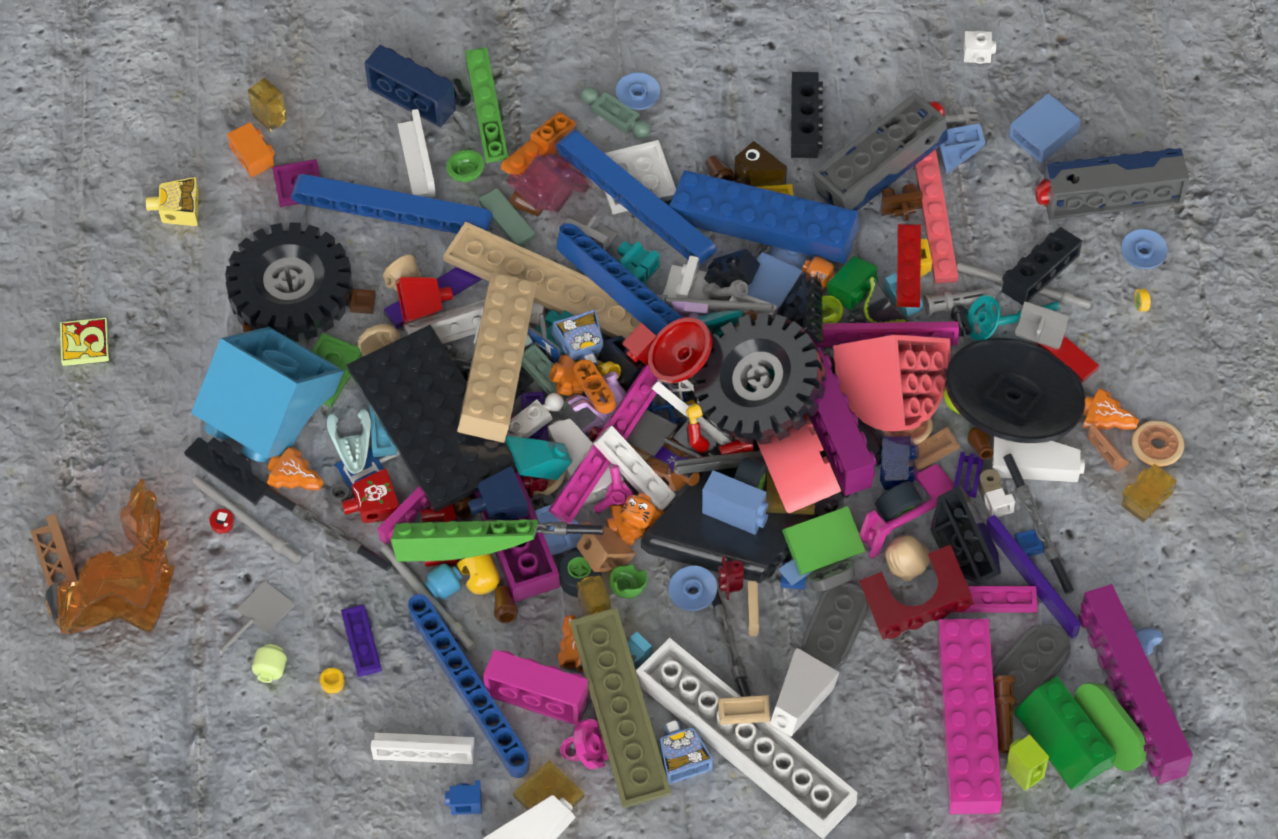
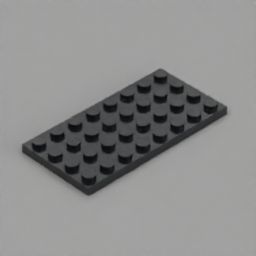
M431 325L346 364L347 370L435 513L478 492L477 485L481 481L512 466L514 473L518 472L512 453L505 442L502 443L457 432L467 382Z

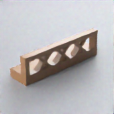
M53 514L46 517L47 526L30 532L48 587L54 583L52 579L56 572L66 576L62 585L57 584V606L65 607L64 612L86 604L56 515ZM48 533L52 534L53 538L48 545L39 542V536ZM50 552L59 555L55 565L45 562ZM65 592L72 595L74 601L60 605L58 600L62 593Z

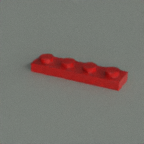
M898 224L897 307L920 308L921 225Z

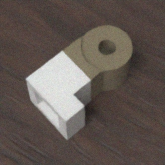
M992 469L981 473L978 487L989 516L995 515L1000 517L1014 513L1015 500L1012 494L1005 495L1000 484L1001 477L997 471Z

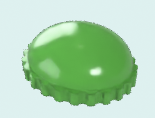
M474 150L458 151L453 156H450L448 163H446L448 175L459 182H471L477 179L485 168L483 156Z

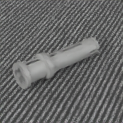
M993 287L956 294L943 292V295L932 297L924 295L925 311L928 316L932 315L933 312H951L952 308L956 306L972 305L976 299L984 295H989L996 299L995 290Z

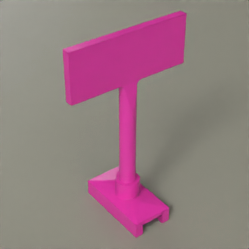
M938 464L914 476L916 481L932 499L888 522L883 521L875 510L866 515L859 535L862 542H866L871 548L869 553L871 559L880 554L886 536L893 529L936 508L938 496L953 489L954 483Z

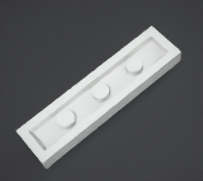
M613 426L608 427L593 443L613 465H619L620 473L639 493H643L652 499L651 503L656 509L663 510L676 496Z

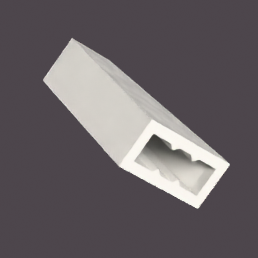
M570 418L564 421L558 420L548 426L550 442L564 443L572 459V463L565 470L568 480L593 444ZM611 463L582 506L606 498L605 495L610 483H612L609 469L612 466ZM620 473V475H621V481L624 482V478H623L622 474Z
M993 436L992 470L997 471L1001 478H1012L1003 459L1007 454L1013 455L1023 479L1078 482L1079 474H1084L1085 459H1080L1081 450L1054 441L1017 443Z
M797 648L792 657L770 724L792 736L833 691L839 672Z
M552 795L483 839H556L576 818L571 812L573 806L563 797L558 800Z

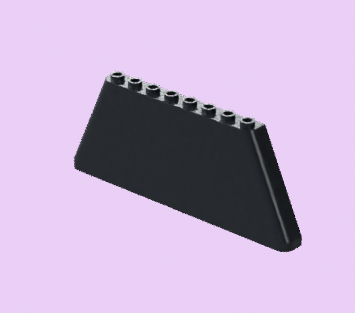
M829 356L831 361L830 369L832 373L835 374V362L834 359L831 356ZM857 417L859 432H864L867 440L866 447L869 452H873L876 459V465L874 466L878 467L885 458L884 447L873 428ZM754 439V451L760 450L756 439ZM824 449L819 452L822 458L827 457ZM738 467L714 471L734 479ZM768 469L763 489L766 492V502L769 503L765 513L768 514V518L764 527H759L754 535L702 513L703 488L713 470L706 471L700 477L698 483L691 486L644 533L641 539V549L651 555L693 566H700L718 572V566H722V556H724L726 562L738 560L743 563V579L761 583L766 577L768 579L772 577L777 566L782 561L786 562L792 555L782 530L835 511L839 506V502L844 497L848 498L850 495L845 496L839 484L841 492L788 513Z

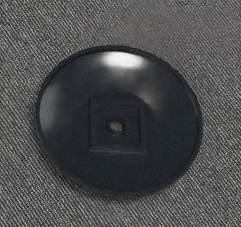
M1011 338L978 340L961 348L952 357L947 367L945 386L948 397L955 409L972 425L1000 439L1017 443H1044L1059 439L1077 426L1085 409V392L1076 373L1050 351L1026 341Z

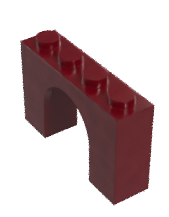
M951 545L928 553L938 584L932 598L921 605L906 606L897 602L892 597L882 572L859 580L882 640L896 638L904 631L919 629L925 623L933 620L939 621V619H944L948 614L956 611H965L971 605H974L972 595Z

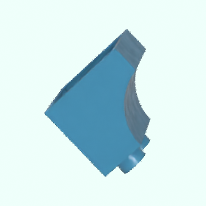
M271 327L220 338L191 414L206 422L204 429L208 434L225 440L233 438L244 445L242 453L245 456L258 462H267L269 458L283 454L288 447L294 445L298 435L313 413L335 394L344 370Z

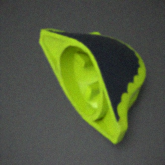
M871 277L870 294L864 304V312L871 323L909 322L890 303L875 279Z

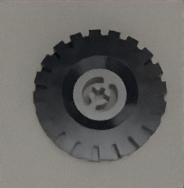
M294 222L289 223L288 231H283L282 223L270 225L271 234L267 235L263 228L253 232L254 241L252 242L246 237L239 243L240 252L233 251L229 258L230 266H226L225 283L228 300L233 314H237L238 322L244 326L249 324L251 331L271 327L294 342H299L300 333H304L306 339L309 340L318 336V327L324 332L334 327L333 318L340 321L346 313L345 306L350 305L351 290L353 289L350 261L346 257V251L340 242L335 244V237L328 232L320 236V229L312 225H308L304 232L302 231L301 223ZM286 276H290L293 293H289Z
M757 313V320L755 321L750 315L738 318L740 326L736 328L731 322L723 326L721 329L725 335L722 338L713 334L710 355L703 367L693 375V379L698 384L693 386L695 397L700 402L698 405L718 431L720 430L732 440L737 437L741 443L752 444L753 440L756 439L761 445L772 443V435H776L779 441L790 436L789 427L793 425L798 431L806 424V421L803 419L805 413L810 416L814 415L819 407L814 400L815 398L822 399L825 387L821 381L826 380V369L822 365L824 360L821 352L808 333L796 322L793 321L791 323L787 317L777 314L775 319H773L769 313ZM767 368L773 369L775 371L774 379L766 370ZM748 382L754 388L755 392L747 391Z

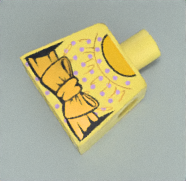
M196 177L161 183L159 185V197H146L147 211L159 210L161 222L198 226L199 189Z

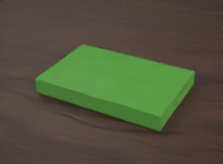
M322 333L311 352L344 370L335 394L323 403V405L332 408L351 377L346 364L361 358L362 352L355 345Z
M848 506L782 530L800 576L866 551Z

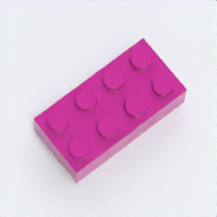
M494 649L483 674L484 685L493 699L575 726L582 720L589 703L588 679H585L582 675L578 673L569 674L552 665L547 667L538 664L537 661L531 658L523 659L516 657L513 653L506 650L498 651Z

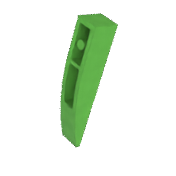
M487 47L466 50L467 71L486 163L503 161L508 158L488 50Z
M538 520L402 523L395 525L391 542L397 562L444 561L494 553L533 540Z

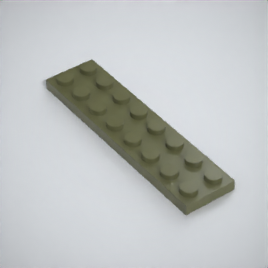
M613 608L571 620L570 626L585 678L588 679L589 692L623 809L672 795L618 609Z

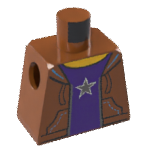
M675 438L670 439V440H672V441H674V442H676V443L682 445V444H681L680 442H678ZM667 443L659 449L655 456L651 455L645 461L670 490L674 492L681 489L685 484L694 486L700 479L699 472L675 473L674 462L676 460L694 457Z

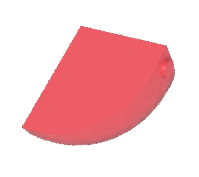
M890 335L833 345V359L835 371L840 381L839 388L841 393H846L849 401L848 407L867 425L883 431L911 430L921 426L920 424L923 421L929 420L937 410L945 389V371L950 363V338Z

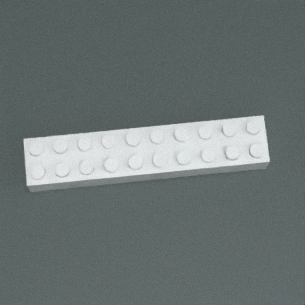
M671 638L636 670L640 687L686 726L694 728L698 736L822 839L856 805L857 791L790 736L772 726L770 722L720 725L718 698L741 696Z

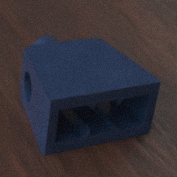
M512 466L481 481L477 485L479 498L467 501L472 515L485 511L488 519L505 521L529 516L527 501Z

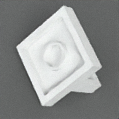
M690 256L688 264H683V267L671 266L663 295H668V297L711 300L708 296L709 294H705L702 291L703 287L708 284L704 280L707 272L699 270L698 257Z

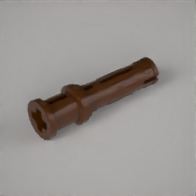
M1002 675L993 677V682L996 683L995 706H997L998 752L1009 753V747L1013 743L1014 735L1013 706L1016 703V698L1013 696V683L1016 682V678L1014 676Z

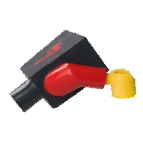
M694 400L685 402L687 405H694L686 409L688 417L684 416L679 422L677 429L672 434L673 438L687 449L702 457L721 455L720 450L715 446L717 441L702 430L700 423L696 421V418L703 416L700 406Z

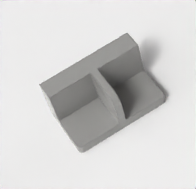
M578 215L575 220L568 218L564 223L576 225L606 252L617 237L616 232L599 225V216L594 215L591 220Z
M1024 302L1015 335L1059 349L1068 327L1070 316Z

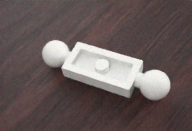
M551 393L546 397L545 404L543 405L538 400L534 401L510 420L506 436L529 438L553 419L549 413L550 411L556 412L563 407L564 400L562 396L558 393Z

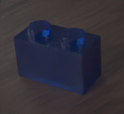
M911 436L883 437L880 482L885 490H889L906 481H910L913 484L914 481H917L918 472L915 466V459L919 458V447L915 445Z

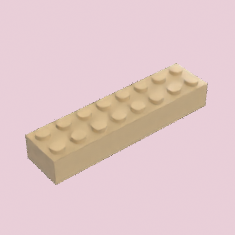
M491 272L457 432L504 443L510 425L537 282Z

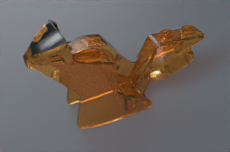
M140 479L137 486L132 488L129 503L122 508L120 514L124 534L134 544V548L119 556H115L111 551L99 552L98 555L92 556L86 561L80 571L79 581L76 583L73 581L54 582L47 589L45 594L46 606L62 634L72 635L117 619H121L147 633H151L157 624L168 595L175 566H169L166 554L168 540H159L161 514L159 509L155 508L157 503L156 495L152 491H147L144 479Z

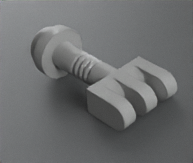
M963 107L961 114L945 115L946 124L963 123L964 126L980 124L977 107Z
M742 280L733 281L730 287L720 288L716 283L706 284L702 291L705 294H709L708 296L711 299L728 301L731 295L736 299L744 298L748 293V285Z

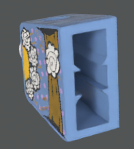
M595 310L553 323L551 334L564 355L569 356L571 359L573 358L574 361L586 359L592 361L595 366L598 365L595 355L601 352L603 340Z
M678 721L669 722L664 726L667 736L660 738V751L669 784L712 770L713 759L694 728L681 730Z

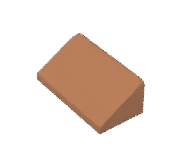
M1091 424L1087 439L1114 471L1117 472L1128 465L1129 461L1103 430Z

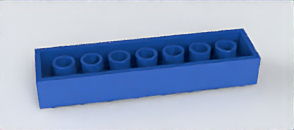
M687 170L683 171L669 206L695 228L814 257L819 256L823 259L843 264L847 261L859 229L858 211Z

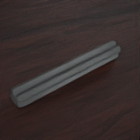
M761 450L676 460L674 462V471L676 474L735 468L739 467V464L745 457L765 462Z

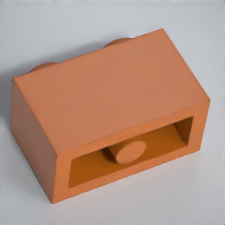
M251 122L227 133L229 147L251 178L275 166L273 160L275 152L270 144L266 145L263 141L264 136L259 128L255 129Z

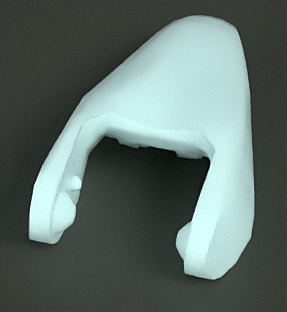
M360 409L358 417L362 420L360 423L363 425L361 435L340 438L337 433L338 426L336 425L338 417L334 414H329L327 419L329 435L344 465L352 474L361 473L366 463L371 430V419L366 409Z

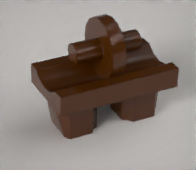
M914 184L902 187L903 194L895 195L892 188L883 189L881 199L882 216L893 214L894 217L901 216L903 221H909V214L916 213V209H922V190L917 191Z

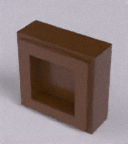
M352 289L350 313L373 314L376 291Z

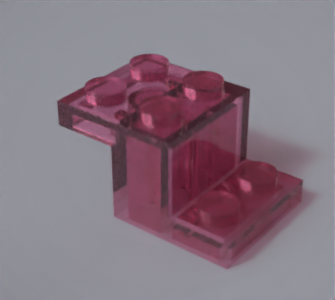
M537 154L524 174L510 173L505 180L535 209L553 212L561 210L573 191L586 193L590 187L584 180L585 176L570 167V162L562 156L554 157L551 154Z

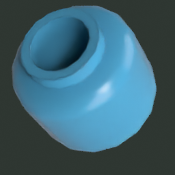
M441 564L427 574L428 581L425 584L435 599L439 597L445 600L461 589L459 580L462 579V576L455 566L450 568L447 564Z

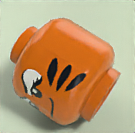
M819 256L813 257L811 261L807 259L801 269L803 273L807 272L812 277L818 278L822 284V289L827 287V283L837 273L834 271V264Z
M639 493L638 496H628L620 513L623 519L622 523L636 531H640L641 528H647L656 510L655 506L651 503L652 499L643 493Z

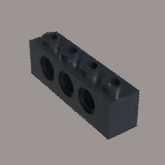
M792 72L791 158H818V149H823V136H818V131H823V117H819V113H823V99H819V95H823V81H819V72Z
M1061 226L1054 233H1049L1045 241L1040 245L1037 244L1028 256L1022 257L1012 270L1009 269L1002 277V292L1021 305H1024V302H1029L1080 256L1083 240Z

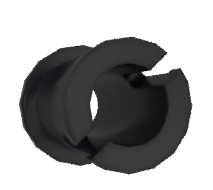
M460 79L451 80L454 85L455 104L460 107L467 106L471 101V94L465 90Z
M962 305L952 308L950 316L951 319L959 323V336H964V328L966 335L971 334L973 330L968 319V309Z

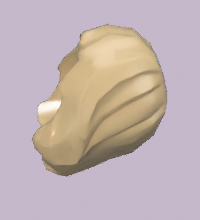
M385 323L367 328L358 337L357 347L362 352V356H365L402 337L395 327Z
M899 536L893 539L886 548V563L891 574L898 576L905 582H909L918 575H922L926 571V567L930 565L929 550L912 536Z

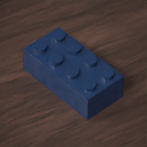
M379 45L364 62L368 89L410 112L418 109L421 118L440 128L455 112L454 85L448 78L441 77L433 73L431 69L422 67L412 59L405 58L397 54L393 49Z

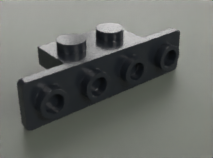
M806 272L803 274V288L796 293H792L786 300V317L791 323L794 321L803 327L804 331L811 338L820 343L823 341L822 284L818 278L812 277Z
M198 437L184 451L188 459L253 504H257L265 496L266 489L270 487L252 474L251 462L248 457L242 453L237 454L225 441L220 442L213 437L209 442H206Z

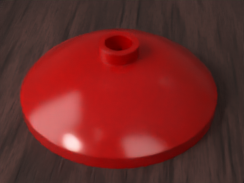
M691 317L677 319L665 326L657 334L649 350L648 364L651 372L659 380L667 383L681 382L696 374L703 367L711 352L712 335L709 328L701 320Z

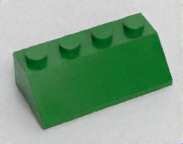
M1058 676L1038 687L1014 710L1016 717L1049 756L1050 763L1071 791L1113 767L1116 756L1115 752Z

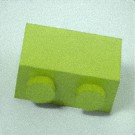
M1030 734L1024 739H1016L1010 745L1006 765L1008 773L1024 791L1045 777L1049 756Z

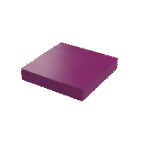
M317 159L272 167L280 208L299 204L291 198L298 175L306 174L320 177Z

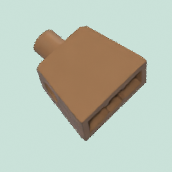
M589 521L582 523V525H592ZM604 527V535L581 534L582 537L577 543V548L594 572H611L613 568L619 565L626 566L636 554L608 527Z

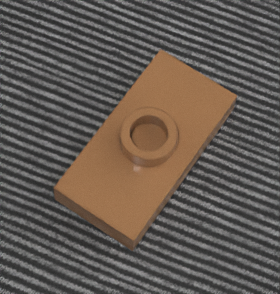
M946 427L926 438L921 443L908 448L906 451L919 472L960 447L949 428Z

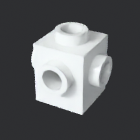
M965 31L963 44L964 62L979 64L991 62V55L996 54V41H992V32Z

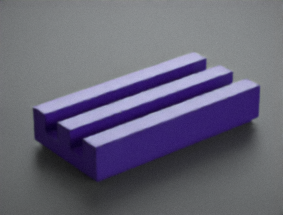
M960 451L953 488L959 486L963 462H967L963 490L969 497L976 498L983 459L980 456L979 458L974 457L975 454L972 453L966 456L965 452ZM977 464L973 489L968 491L972 465Z

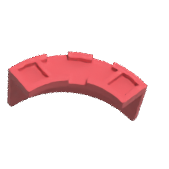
M806 413L803 416L806 424L798 431L792 425L788 428L790 436L779 441L776 435H772V443L761 445L758 443L788 513L841 492L827 457L822 458L819 453L823 451V447Z

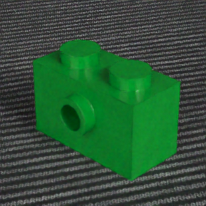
M853 256L827 283L828 296H834L839 299L843 307L851 310L857 303H861L864 296L871 290L870 278L873 277L878 283L877 266Z

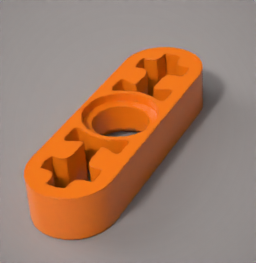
M586 359L578 361L573 368L575 378L597 412L601 414L612 412L616 407L615 397L592 361ZM584 370H586V372H589L590 376L586 377ZM598 383L601 385L597 389H589V386ZM601 396H603L606 403L600 400Z

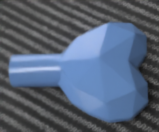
M1132 625L1146 656H1150L1154 646L1160 644L1163 640L1162 633L1155 628L1145 627L1138 629Z

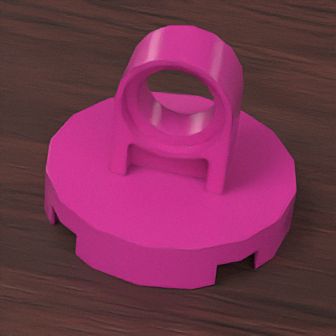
M594 719L579 721L575 726L574 736L562 742L560 747L561 756L566 760L581 761L590 770L604 767L606 765L604 760L609 758L602 734L597 728L599 723ZM574 743L576 753L570 756L569 747Z

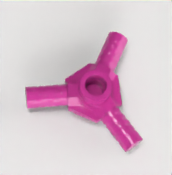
M619 465L609 467L612 483L609 485L605 495L606 498L593 506L597 514L607 509L610 505H624L628 496L634 495L626 483L621 481Z

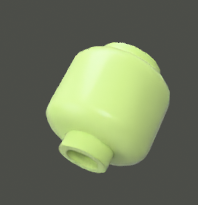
M266 644L264 647L258 648L252 663L253 673L258 676L257 678L260 681L266 683L280 679L287 662L286 654L281 647L273 644Z

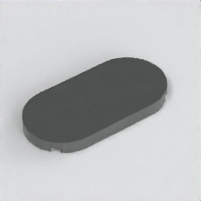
M846 582L823 591L803 635L802 651L833 669L840 667L847 661L868 613L869 605L861 587L854 583Z
M1053 624L1034 625L1021 636L992 670L993 677L1009 675L1016 678V682L1013 683V696L1016 698L1015 705H1020L1033 691L1050 681L1067 662L1071 648L1068 635L1060 627ZM993 682L994 694L996 696V683Z

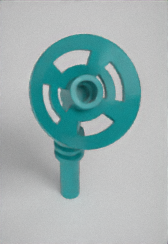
M989 295L981 296L974 301L968 311L969 323L973 330L969 336L976 341L988 339L994 333L997 326L1019 323L1022 311L1019 310L1017 314L1000 316L998 301ZM1058 301L1040 306L1052 311L1060 310ZM983 304H985L986 306H984L983 308H981L980 311H979L978 314H977V311L979 310V308H980ZM993 304H994V306H995V308H996V313H995V311L992 309ZM974 323H978L981 329L979 334L975 331Z

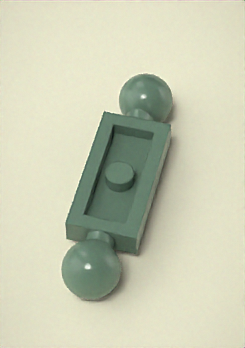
M587 87L583 89L581 99L585 104L592 105V112L624 133H627L632 128L635 136L638 138L649 136L651 127L648 122L639 121L640 114L625 106L607 92H604L599 97L598 91L595 88Z

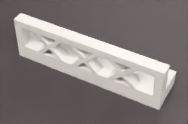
M416 109L412 110L413 121L398 123V130L412 195L433 198L436 197L434 179L419 111Z
M484 300L404 324V330L409 335L431 325L442 344L476 334Z
M658 379L651 388L688 417L686 409L694 404L687 405L683 402L682 391H694V385L688 380H684L681 382L689 388H681V382H678L679 389L669 390L661 384L663 381ZM672 392H679L680 398ZM702 416L696 418V421L700 423V428L719 444L725 445L732 442V439L726 437L720 430L718 431V429L710 424L708 419L705 420Z
M375 732L374 740H371V751L374 760L473 764L475 737Z

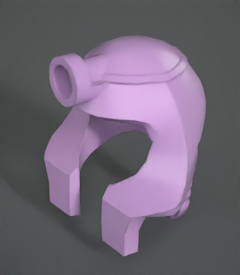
M613 371L606 374L603 379L614 394L616 409L626 392L616 379L618 377L617 373ZM574 394L566 399L575 412L588 407L596 414L595 421L581 430L586 436L590 434V430L593 427L602 429L615 411L614 409L607 414L597 412L588 397L582 394ZM601 396L600 400L606 403L603 396Z

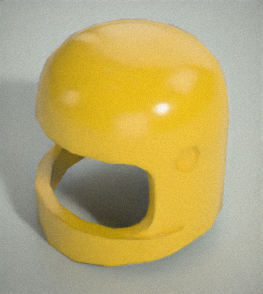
M491 553L465 558L456 564L460 574L470 575L466 586L473 594L484 595L490 593L500 582V575Z

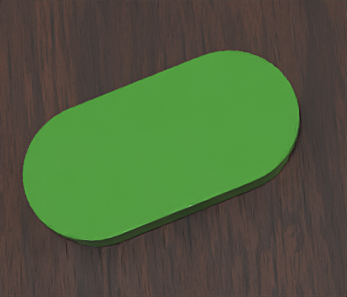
M1088 682L1078 687L1074 699L1115 752L1116 756L1113 765L1122 771H1131L1139 768L1146 759V751H1144L1143 746L1146 743L1142 732L1103 684Z

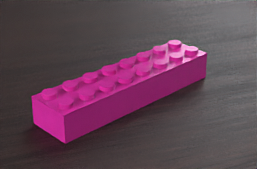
M939 619L937 638L949 814H998L1002 804L989 619Z

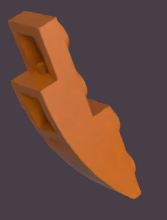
M559 111L532 132L530 140L501 163V169L517 180L527 173L530 175L534 174L557 151L556 143L572 131L577 122Z

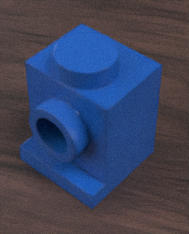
M475 780V785L459 783L456 786H450V791H445V805L450 806L451 815L482 814L480 780Z

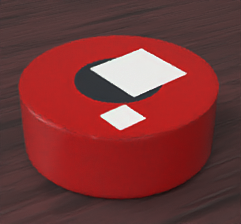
M217 509L210 515L209 523L214 532L224 534L233 528L234 519L229 510Z

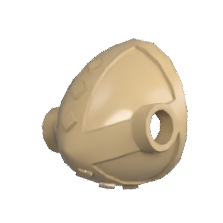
M405 255L395 260L390 266L385 267L382 277L388 288L391 287L397 291L396 280L401 277H421V273L418 270L416 258L413 255Z

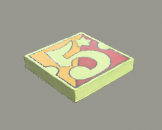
M107 318L60 322L62 366L109 361Z

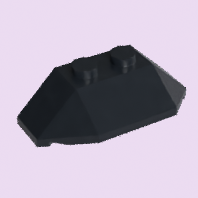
M957 486L938 496L930 528L938 548L941 549L951 545L964 578L974 583L981 584L1001 574L999 555L978 508L962 487Z

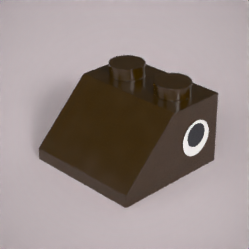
M755 141L735 156L734 182L754 187L786 184L787 166Z

